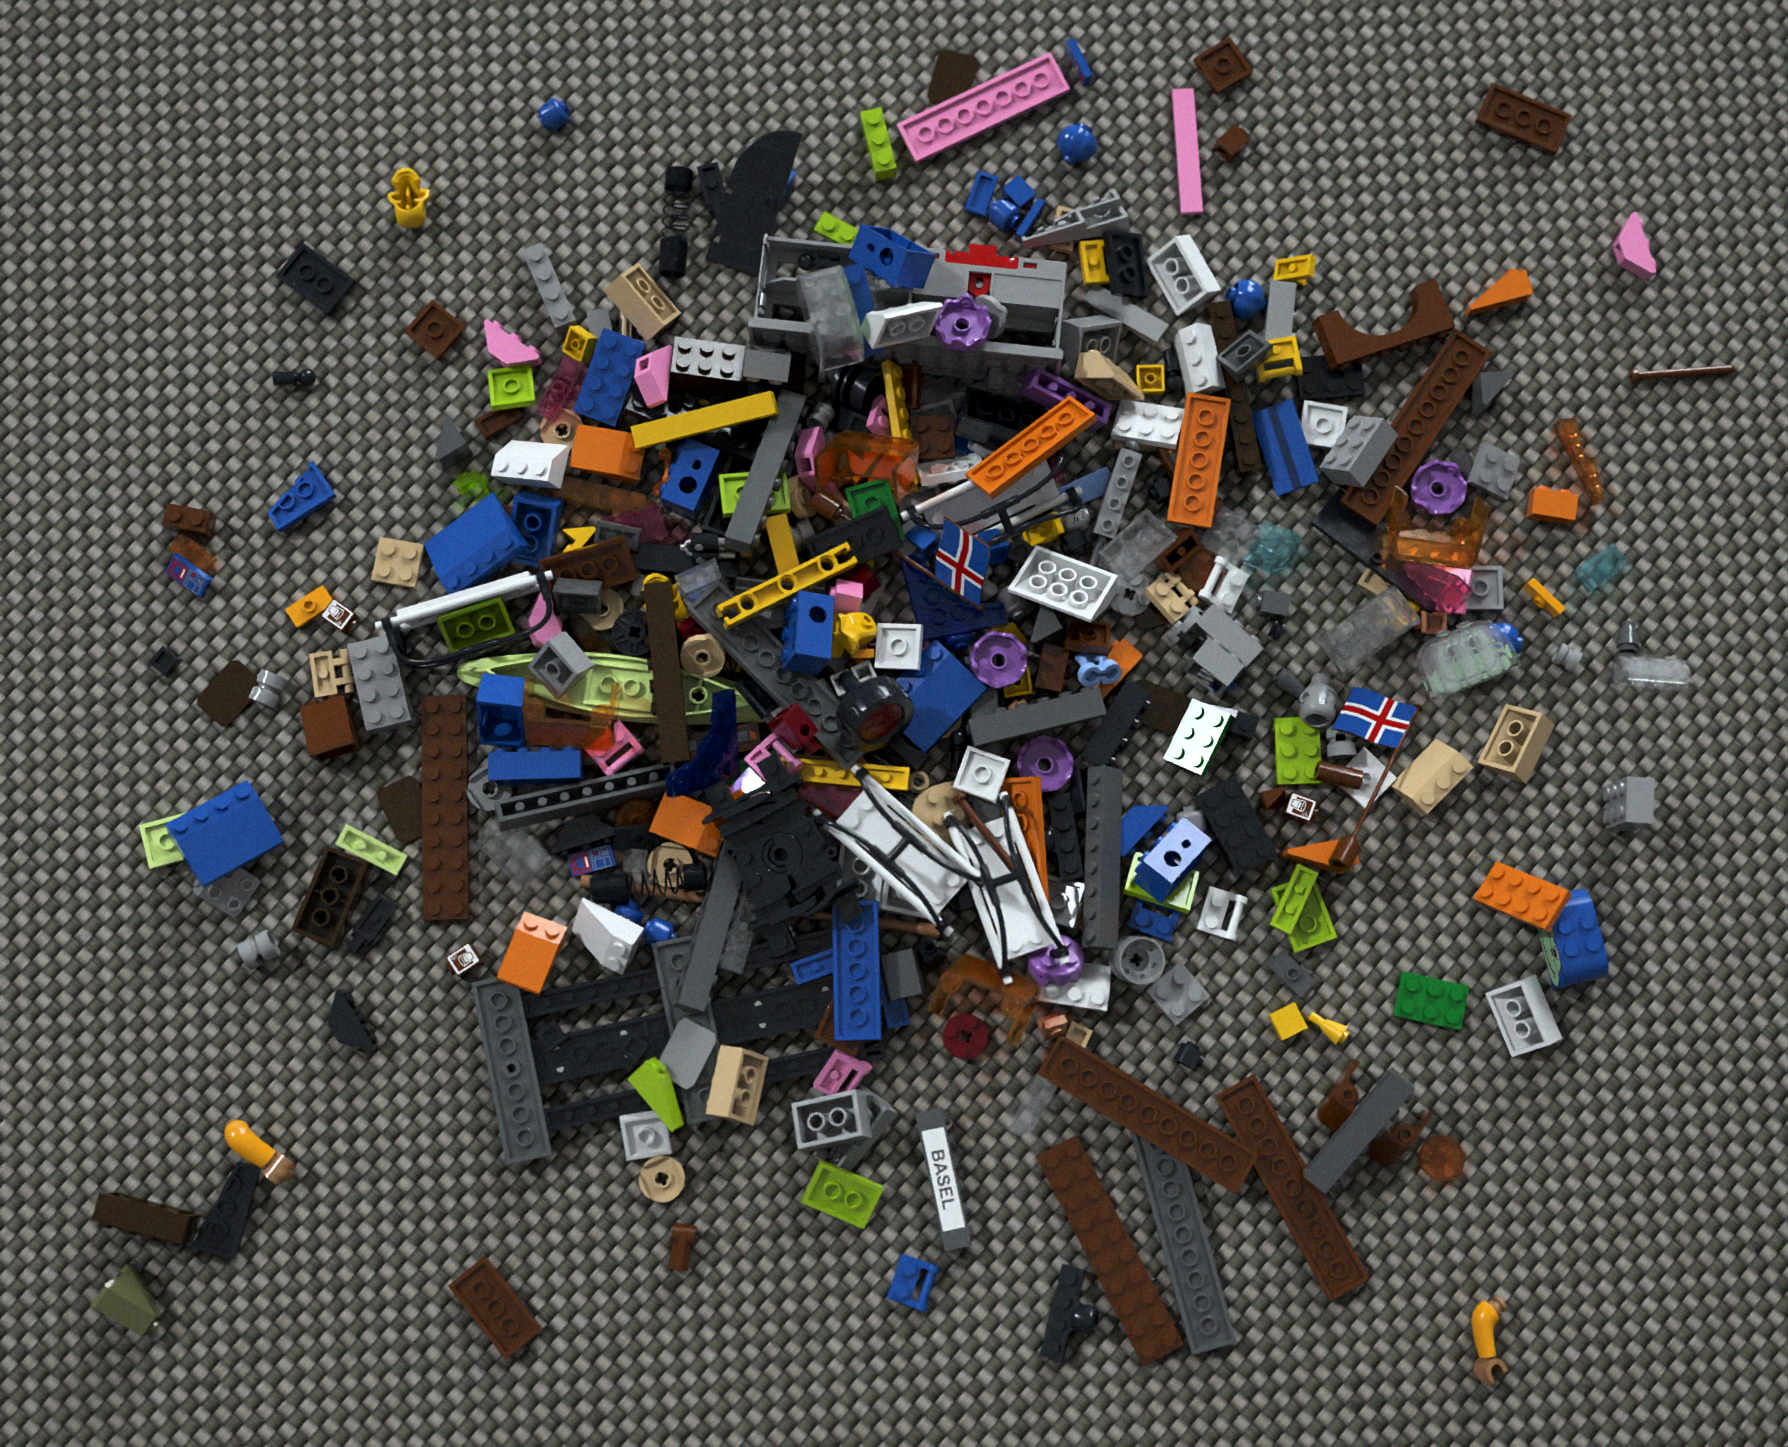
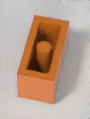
M1537 486V488L1529 492L1526 518L1570 525L1576 520L1579 495L1572 494V491L1566 489L1554 491L1550 490V487Z

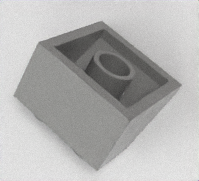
M746 343L743 376L747 377V380L760 382V379H767L770 384L782 385V382H788L791 361L790 349Z
M564 631L549 639L527 667L553 697L558 700L588 674L594 663L567 632Z

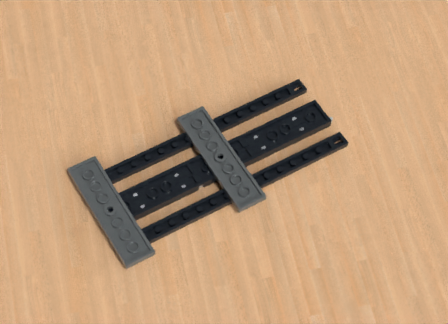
M832 929L793 937L798 948L776 958L769 942L721 952L724 955L721 965L717 966L715 975L721 977L795 961L833 948ZM688 935L652 943L656 967L542 991L540 995L533 993L522 996L520 988L499 981L496 977L472 982L471 985L506 1165L553 1155L549 1132L651 1110L652 1108L636 1089L544 1109L540 1087L641 1065L654 1057L659 1060L678 1022L684 1018H689L715 1033L717 1043L695 1086L686 1090L672 1081L677 1102H684L688 1125L717 1119V1117L705 1113L720 1046H728L819 1026L834 996L833 975L817 978L801 985L794 983L711 1001L709 1008L697 1015L672 1006L693 936ZM661 990L665 1012L565 1033L569 1039L551 1052L546 1049L540 1039L530 1040L526 1020L528 1018ZM631 1032H634L651 1045L638 1064L619 1051V1048ZM883 1038L879 1040H863L854 1058L866 1062L887 1058ZM879 1044V1045H877V1046L865 1048V1047H867V1046H872V1045ZM829 1046L769 1059L763 1085L821 1072L836 1048ZM509 1064H512L513 1073L507 1070Z

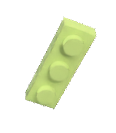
M345 824L335 843L396 876L408 856L348 824Z

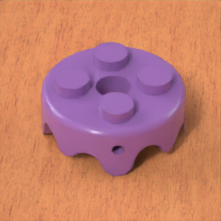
M963 294L960 298L954 300L946 299L934 325L937 339L944 346L955 351H971L980 347L990 333L991 319L985 305H977L970 294ZM960 323L966 324L968 328L959 329L956 325Z
M1433 460L1421 466L1411 479V499L1414 505L1427 515H1448L1454 512L1465 500L1467 482L1460 473V467L1454 462ZM1432 485H1440L1443 489L1442 494H1434Z
M997 631L988 632L973 647L970 659L971 669L974 676L985 686L996 689L1007 688L1014 685L1024 674L1027 664V650L1013 634ZM995 655H1001L1005 659V664L997 667L992 663V658Z
M1048 736L1036 737L1025 743L1018 754L1016 762L1018 776H1040L1041 792H1054L1063 787L1069 780L1073 770V757L1061 739ZM1040 760H1048L1051 768L1048 771L1040 770L1038 767Z
M1060 935L1063 945L1067 946L1070 954L1068 955L1070 962L1061 965L1059 959L1051 956L1055 955L1053 951L1055 950L1054 944L1027 954V970L1033 973L1038 985L1043 987L1047 982L1055 981L1059 986H1065L1071 980L1079 981L1084 964V953L1081 946L1075 940L1068 936Z

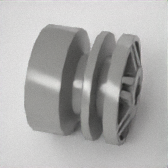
M1126 935L1118 939L1117 950H1110L1109 966L1112 973L1118 979L1137 985H1146L1156 981L1162 974L1165 967V954L1162 947L1153 939L1137 935ZM1136 956L1137 959L1134 960L1133 963H1131L1130 959Z

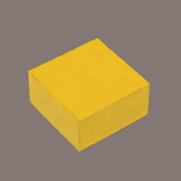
M579 325L570 326L562 351L579 363H590L598 338Z
M1136 365L1135 381L1143 395H1164V365Z
M1026 664L1024 674L1014 685L1003 688L1005 698L1033 693L1028 664Z
M1295 1002L1268 1015L1280 1041L1308 1028Z

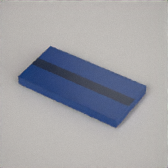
M1291 398L1252 413L1253 424L1276 495L1280 497L1320 482L1293 399Z

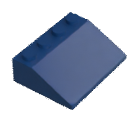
M494 492L424 543L438 579L448 594L480 585L530 547Z
M936 639L921 653L920 670H905L895 680L906 691L914 705L912 720L903 733L924 753H927L988 689Z
M248 780L165 824L169 838L203 888L285 843Z

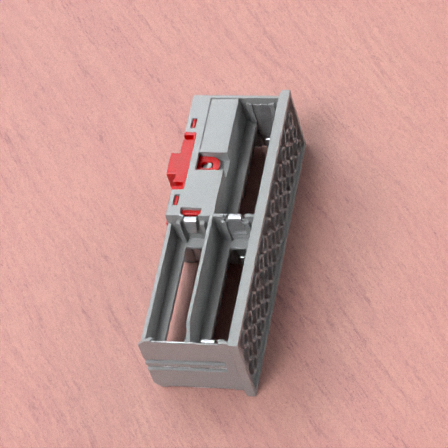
M764 234L754 317L749 318L748 322L750 344L790 349V352L807 354L806 363L820 364V361L823 360L834 364L835 362L844 363L849 360L863 365L865 369L879 370L882 367L881 362L890 360L899 366L919 364L922 366V375L940 377L950 375L951 378L978 381L994 377L995 382L1022 385L1025 374L1037 367L1057 377L1059 376L1063 360V350L1059 349L1067 268L1066 262L996 256L997 246L969 244L968 253L956 251L955 254H950V250L924 248L936 255L924 288L908 290L902 286L899 289L869 286L875 312L919 302H937L943 305L946 299H958L963 294H970L973 296V299L985 294L997 299L1007 309L1006 326L1003 332L1048 336L1047 343L1052 344V347L1048 348V345L1046 347L985 341L980 347L963 352L949 349L936 336L929 335L926 338L885 346L884 353L862 357L854 327L771 319L773 305L789 310L850 316L842 283L792 277L776 279L778 262L798 264V258L803 253H810L814 258H817L818 254L820 256L840 257V269L855 265L856 262L848 258L853 245L771 237L768 234ZM960 323V324H957L956 327H963V325H966V324H961V323Z

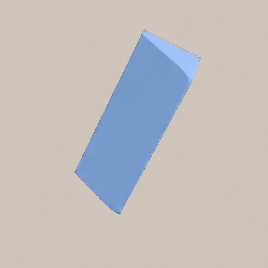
M1104 467L1058 488V492L1061 495L1072 486L1074 488L1081 486L1083 494L1079 495V497L1082 499V504L1103 495L1110 472L1107 467ZM1066 501L1052 509L1054 512H1059V509L1062 506L1072 505L1074 503Z

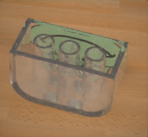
M842 265L797 275V295L820 372L863 362V333Z
M1395 585L1356 610L1321 636L1317 642L1342 677H1345L1417 626L1422 620Z
M1468 620L1456 625L1457 629L1453 631L1446 629L1436 633V638L1422 645L1416 660L1429 697L1437 701L1522 667L1508 633L1500 626L1486 620L1471 623Z

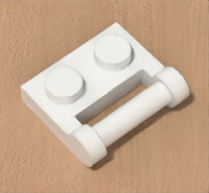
M1216 556L1212 572L1204 588L1200 589L1198 597L1211 605L1213 603L1216 606L1221 605L1227 610L1228 614H1231L1249 574L1229 563L1227 559ZM1222 569H1224V574L1213 595L1211 592L1219 578Z
M1209 886L1196 930L1236 942L1238 936L1236 931L1243 907L1247 905L1248 898ZM1230 900L1235 902L1228 929L1224 931L1221 930Z

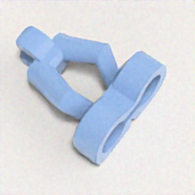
M1083 651L1076 654L1075 660L1081 666L1078 671V680L1083 686H1096L1100 684V681L1103 684L1115 683L1121 678V667L1114 660H1107L1106 655H1096Z

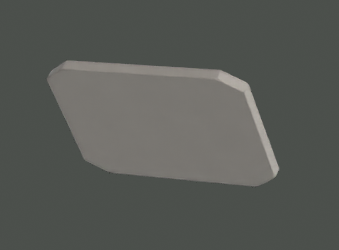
M684 1018L678 1022L659 1059L666 1066V1071L670 1074L671 1080L686 1090L695 1086L717 1043L716 1034L689 1018Z

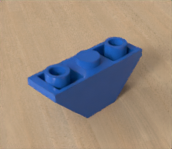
M1166 805L1133 806L1121 819L1120 859L1124 856L1129 858L1137 850L1135 844L1140 839L1144 842L1153 833L1150 828L1155 823L1160 825L1168 817L1165 812L1169 808Z

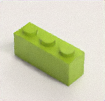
M882 108L861 111L860 124L875 182L896 177L897 167Z

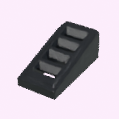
M1079 768L1073 771L1072 809L1075 817L1086 818L1088 770Z

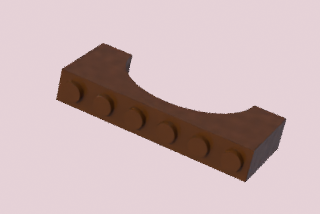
M1436 279L1418 284L1409 292L1412 302L1410 318L1405 327L1391 334L1370 335L1360 332L1351 327L1342 318L1338 310L1318 316L1312 323V326L1330 370L1339 369L1342 372L1351 368L1356 363L1364 365L1370 362L1372 358L1379 357V359L1391 355L1393 351L1398 350L1401 353L1410 349L1412 345L1422 346L1429 343L1430 339L1437 338V340L1448 337L1455 324Z

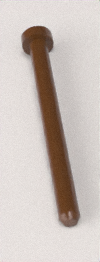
M1718 365L1638 371L1635 368L1629 370V382L1631 384H1638L1639 380L1728 374L1734 372L1735 367L1733 365Z
M961 791L951 799V802L954 805L960 806L1010 873L1014 872L1009 855L966 801L967 795L965 792Z

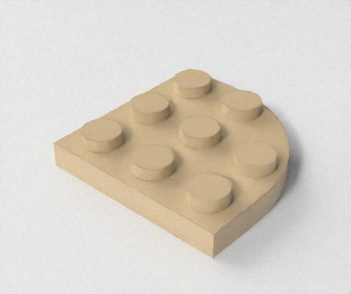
M954 780L929 787L922 791L914 799L915 801L910 812L953 850H956L949 830H946L943 821L945 819L943 814L951 811L965 830L971 829L968 823L967 815L960 806L954 805L951 802V799L960 792L953 789ZM906 820V823H907L909 826H911L918 834H920L926 841H928L935 849H937L941 854H943V852H942L940 849H938L931 841H929L923 834H921L915 827H913V826Z

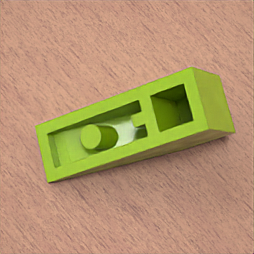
M656 1057L645 1061L628 1080L669 1130L673 1132L681 1128L684 1123L670 1074L666 1071L664 1063L657 1060Z

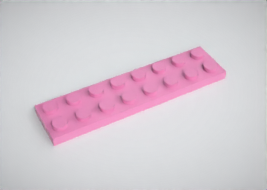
M1051 52L910 117L898 123L896 127L915 164L1058 98L1068 93L1070 88Z

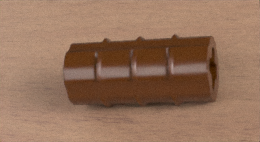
M1319 760L1314 770V780L1322 781L1325 784L1330 783L1335 786H1343L1346 789L1359 790L1363 781V771Z

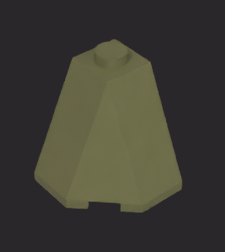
M133 1263L126 1264L119 1271L121 1276H116L113 1280L107 1282L90 1306L140 1336H145L149 1333L153 1334L160 1325L159 1319L162 1313L137 1266Z

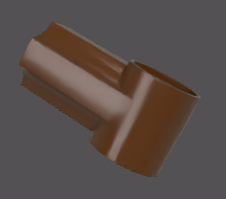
M674 1222L671 1234L672 1248L669 1258V1269L689 1270L697 1226Z

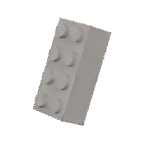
M384 635L347 644L366 731L373 735L414 725L415 721L401 660L396 657L392 647L389 646L387 636Z

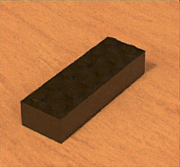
M675 336L668 388L744 398L747 397L748 384L754 383L771 386L770 391L774 392L777 402L781 389L803 394L807 354L791 352L788 382H782V385L770 384L767 379H760V382L747 380V377L743 376L745 346Z

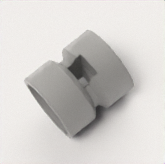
M805 518L797 521L794 527L789 525L796 553L800 552L803 546L808 548L805 539L815 535L809 519Z
M261 669L256 679L259 686L253 687L248 698L276 710L280 701L278 693L284 692L288 680Z
M1333 724L1326 726V739L1330 741L1327 745V758L1343 759L1356 757V743L1352 742V739L1356 736L1347 732L1331 730ZM1346 737V741H1336V738Z
M267 929L256 934L254 940L248 938L237 944L239 954L249 970L263 965V960L271 961L280 956L278 945Z

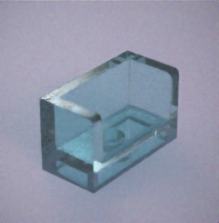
M1612 543L1572 573L1584 589L1590 593L1628 566L1629 562L1616 545Z

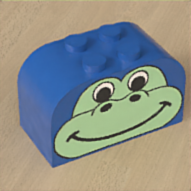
M1584 888L1570 891L1572 896L1549 933L1537 928L1553 989L1605 978L1608 975V959L1595 909L1588 892Z

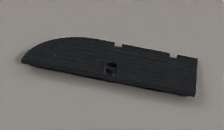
M790 130L770 132L752 141L742 151L734 165L728 186L735 188L734 194L726 192L713 233L720 236L719 243L711 240L706 256L707 259L759 276L764 234L772 235L803 133Z
M1339 488L1310 524L1429 614H1432L1439 599V581L1428 557L1419 547L1402 534L1395 537L1392 534L1395 529L1382 519L1375 528L1338 504L1345 494Z

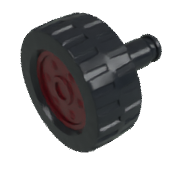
M850 670L843 671L838 676L837 681L847 694L837 708L835 716L836 726L853 748L862 752L876 751L888 746L903 734L912 720L914 705L909 695L897 681L890 677L878 676L860 682Z

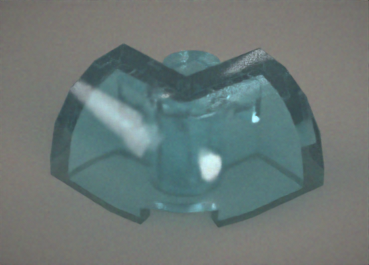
M1263 520L1243 563L1269 574L1281 572L1287 569L1293 562L1302 539L1286 527L1283 529Z

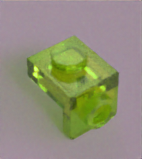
M476 469L469 473L464 472L456 477V481L453 482L460 495L479 484L486 494L490 492L487 488L490 483L484 473L479 475Z

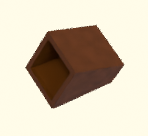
M333 694L328 696L325 701H310L305 704L306 707L300 708L307 749L311 758L317 762H323L362 750L348 698L344 695Z

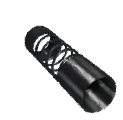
M670 166L665 172L664 190L668 195L663 198L667 205L662 209L666 215L662 219V223L666 227L661 230L664 238L660 240L658 274L669 279H680L686 276L688 238L684 236H666L663 234V230L670 228L677 231H687L689 227L685 225L668 226L664 223V219L670 217L676 220H688L690 217L685 214L668 215L665 212V208L670 206L686 210L690 209L691 206L685 203L669 204L666 202V197L671 195L681 199L691 198L692 196L689 192L692 191L693 171L684 166ZM674 194H684L688 195L689 197L676 196ZM673 205H684V206H688V207H686V208H684V207H676V206H673ZM673 216H684L687 218H677ZM673 227H684L687 229H677Z
M704 862L683 864L684 882L680 867L677 865L676 892L673 889L668 868L665 867L664 894L658 881L656 869H653L652 895L648 889L644 870H641L640 897L637 893L631 871L630 886L626 872L591 876L590 893L592 902L600 905L618 901H629L632 894V884L636 896L641 899L644 883L648 895L653 898L655 894V878L662 896H665L667 891V877L674 894L678 892L679 876L686 893L707 890Z

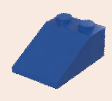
M523 491L514 496L511 519L530 547L511 562L541 568L539 564L540 559L553 555L561 524L564 500Z

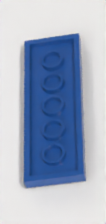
M878 900L860 901L866 913L847 924H844L837 909L832 905L835 1041L882 1039Z

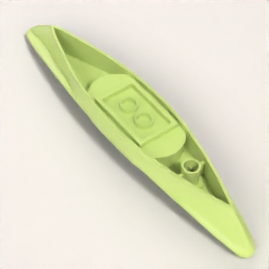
M584 652L594 663V666L579 683L558 700L553 697L527 667L537 653L480 658L463 662L457 669V676L461 681L478 688L480 687L483 673L528 678L530 703L603 719L658 724L657 715L653 716L652 702H656L655 693L650 692L649 680H653V672L648 671L646 658ZM681 666L687 724L765 722L766 718L761 720L734 687L736 682L718 676L703 678L700 677V674L687 672ZM698 693H702L704 697L700 702H697L694 696H698Z

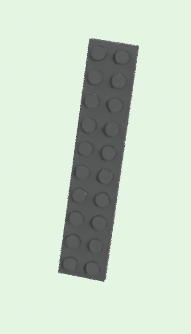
M719 580L715 582L686 609V612L707 633L714 636L721 643L724 650L783 709L797 702L818 729V732L812 738L846 772L866 752L853 748L836 726L835 716L840 701L814 675L783 670V661L780 660V655L784 645L756 617L726 631L723 626L724 618L728 616L730 620L737 616L736 609L732 608L724 611L721 618L718 617L715 610L717 605L735 596ZM741 603V606L743 607V609L748 610V609Z
M1130 1131L1191 1354L1194 1355L1237 1343L1188 1166Z

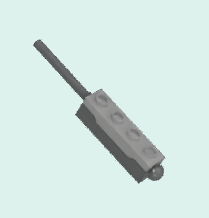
M1135 441L1126 442L1123 445L1124 448L1121 447L1117 451L1091 530V534L1097 535L1098 538L1089 565L1096 568L1106 539H1115L1142 454L1137 453L1140 451V447Z

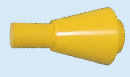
M1314 1012L1308 1018V1020L1318 1025L1335 1045L1338 1042L1343 1044L1349 1035V1032L1346 1031L1348 1026L1324 1019Z

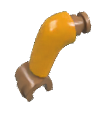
M231 1119L226 1123L224 1136L228 1146L233 1151L260 1168L265 1166L262 1173L277 1186L291 1179L296 1165L283 1153L277 1152L273 1156L276 1150L258 1138L250 1130L246 1122Z
M1498 1296L1493 1301L1480 1302L1475 1307L1471 1320L1474 1341L1478 1356L1480 1357L1475 1361L1473 1371L1476 1378L1488 1386L1494 1384L1495 1379L1491 1374L1493 1366L1497 1372L1505 1373L1508 1371L1502 1360L1494 1358L1496 1350L1493 1330L1499 1322L1501 1312L1504 1313L1508 1310L1505 1302Z

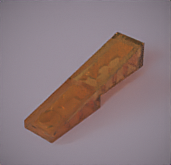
M1576 417L1558 420L1553 425V428L1592 505H1598L1604 500L1594 457L1585 458Z
M568 476L563 477L561 489L554 488L553 497L555 499L642 518L648 497L644 494Z

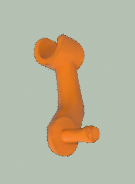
M663 448L659 452V460L664 461V475L652 488L653 494L658 497L661 496L659 492L664 482L667 483L670 477L668 471L672 464V452L667 448Z

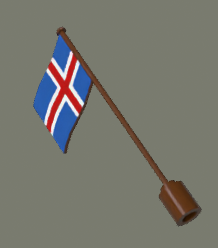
M822 488L818 489L808 507L829 521L833 519L838 520L839 517L845 521L851 520L843 514V502ZM946 516L943 517V535L936 556L935 575L897 549L892 551L977 608V612L984 610V605L981 604L982 586L990 562V545Z
M1359 687L1351 689L1331 730L1347 732L1372 744L1395 750L1352 836L1339 839L1328 861L1329 865L1335 870L1343 873L1350 871L1361 849L1355 838L1418 712L1422 711V705L1415 704L1412 706L1396 702L1376 692Z

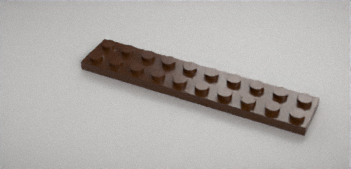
M1455 328L1390 426L1398 434L1397 438L1365 486H1349L1338 504L1376 528L1492 352Z
M421 696L423 921L469 920L468 696Z
M1062 1034L1055 1041L1037 1072L1039 1076L1234 1194H1237L1259 1156L1255 1151Z
M1255 1074L1213 1096L1238 1141L1259 1154L1253 1164V1168L1328 1301L1336 1299L1369 1280L1370 1277L1323 1194L1303 1177V1170L1306 1168V1164Z
M1077 1135L1036 1155L1142 1366L1183 1346L1184 1343Z

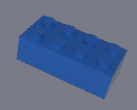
M603 328L573 412L617 428L635 379L636 359L643 356L647 346L646 343Z
M552 747L540 748V751H531L530 748H518L517 752H508V749H494V753H488V780L494 786L552 785L585 781L584 755L580 750H577V747H563V751H554Z

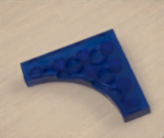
M922 553L907 555V557L930 571ZM900 557L899 562L916 623L923 625L922 643L1008 625L1009 621L1003 602H981L984 605V610L977 612V608L960 599L959 596L947 588L944 589L937 581Z
M725 689L712 693V711L709 721L712 723L708 737L703 738L696 750L697 755L689 763L686 762L678 769L665 774L667 797L675 798L710 787L723 780L730 781L740 777L736 696L734 689Z

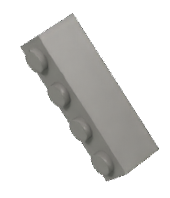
M541 242L522 250L558 336L567 333L570 326L578 325L543 243Z
M1270 280L1266 293L1267 305L1264 313L1263 339L1272 340L1295 336V333L1292 332V325H1295L1297 321V312L1294 311V305L1298 304L1299 291H1296L1297 283ZM1292 360L1264 365V369L1266 371L1292 366Z

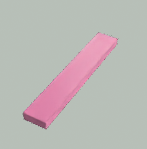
M1194 88L1172 89L1180 215L1202 214L1203 204Z

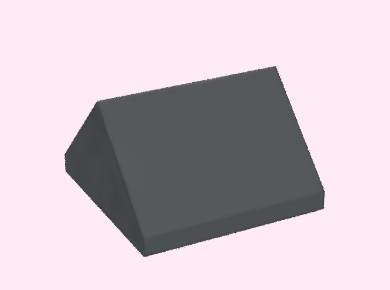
M1249 329L1221 352L1216 359L1232 378L1239 383L1272 356L1273 346Z
M1512 371L1480 372L1472 381L1470 396L1472 415L1475 418L1514 375Z
M445 416L435 460L442 470L447 471L473 454L451 418Z
M558 578L553 587L557 612L601 615L603 581Z
M1040 605L1027 650L1032 651L1060 635L1062 626L1052 608Z
M911 948L880 956V966L888 1001L928 993L917 949Z

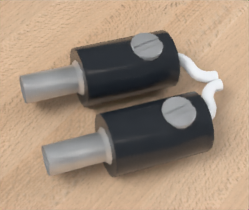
M691 533V539L685 541V544L680 546L681 550H684L687 555L692 556V563H719L720 559H735V551H720L719 545H724V538H720L719 533ZM688 543H691L692 553L685 548L688 546Z

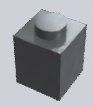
M1264 590L1261 596L1258 595L1255 608L1259 609L1258 616L1284 620L1288 616L1291 594Z

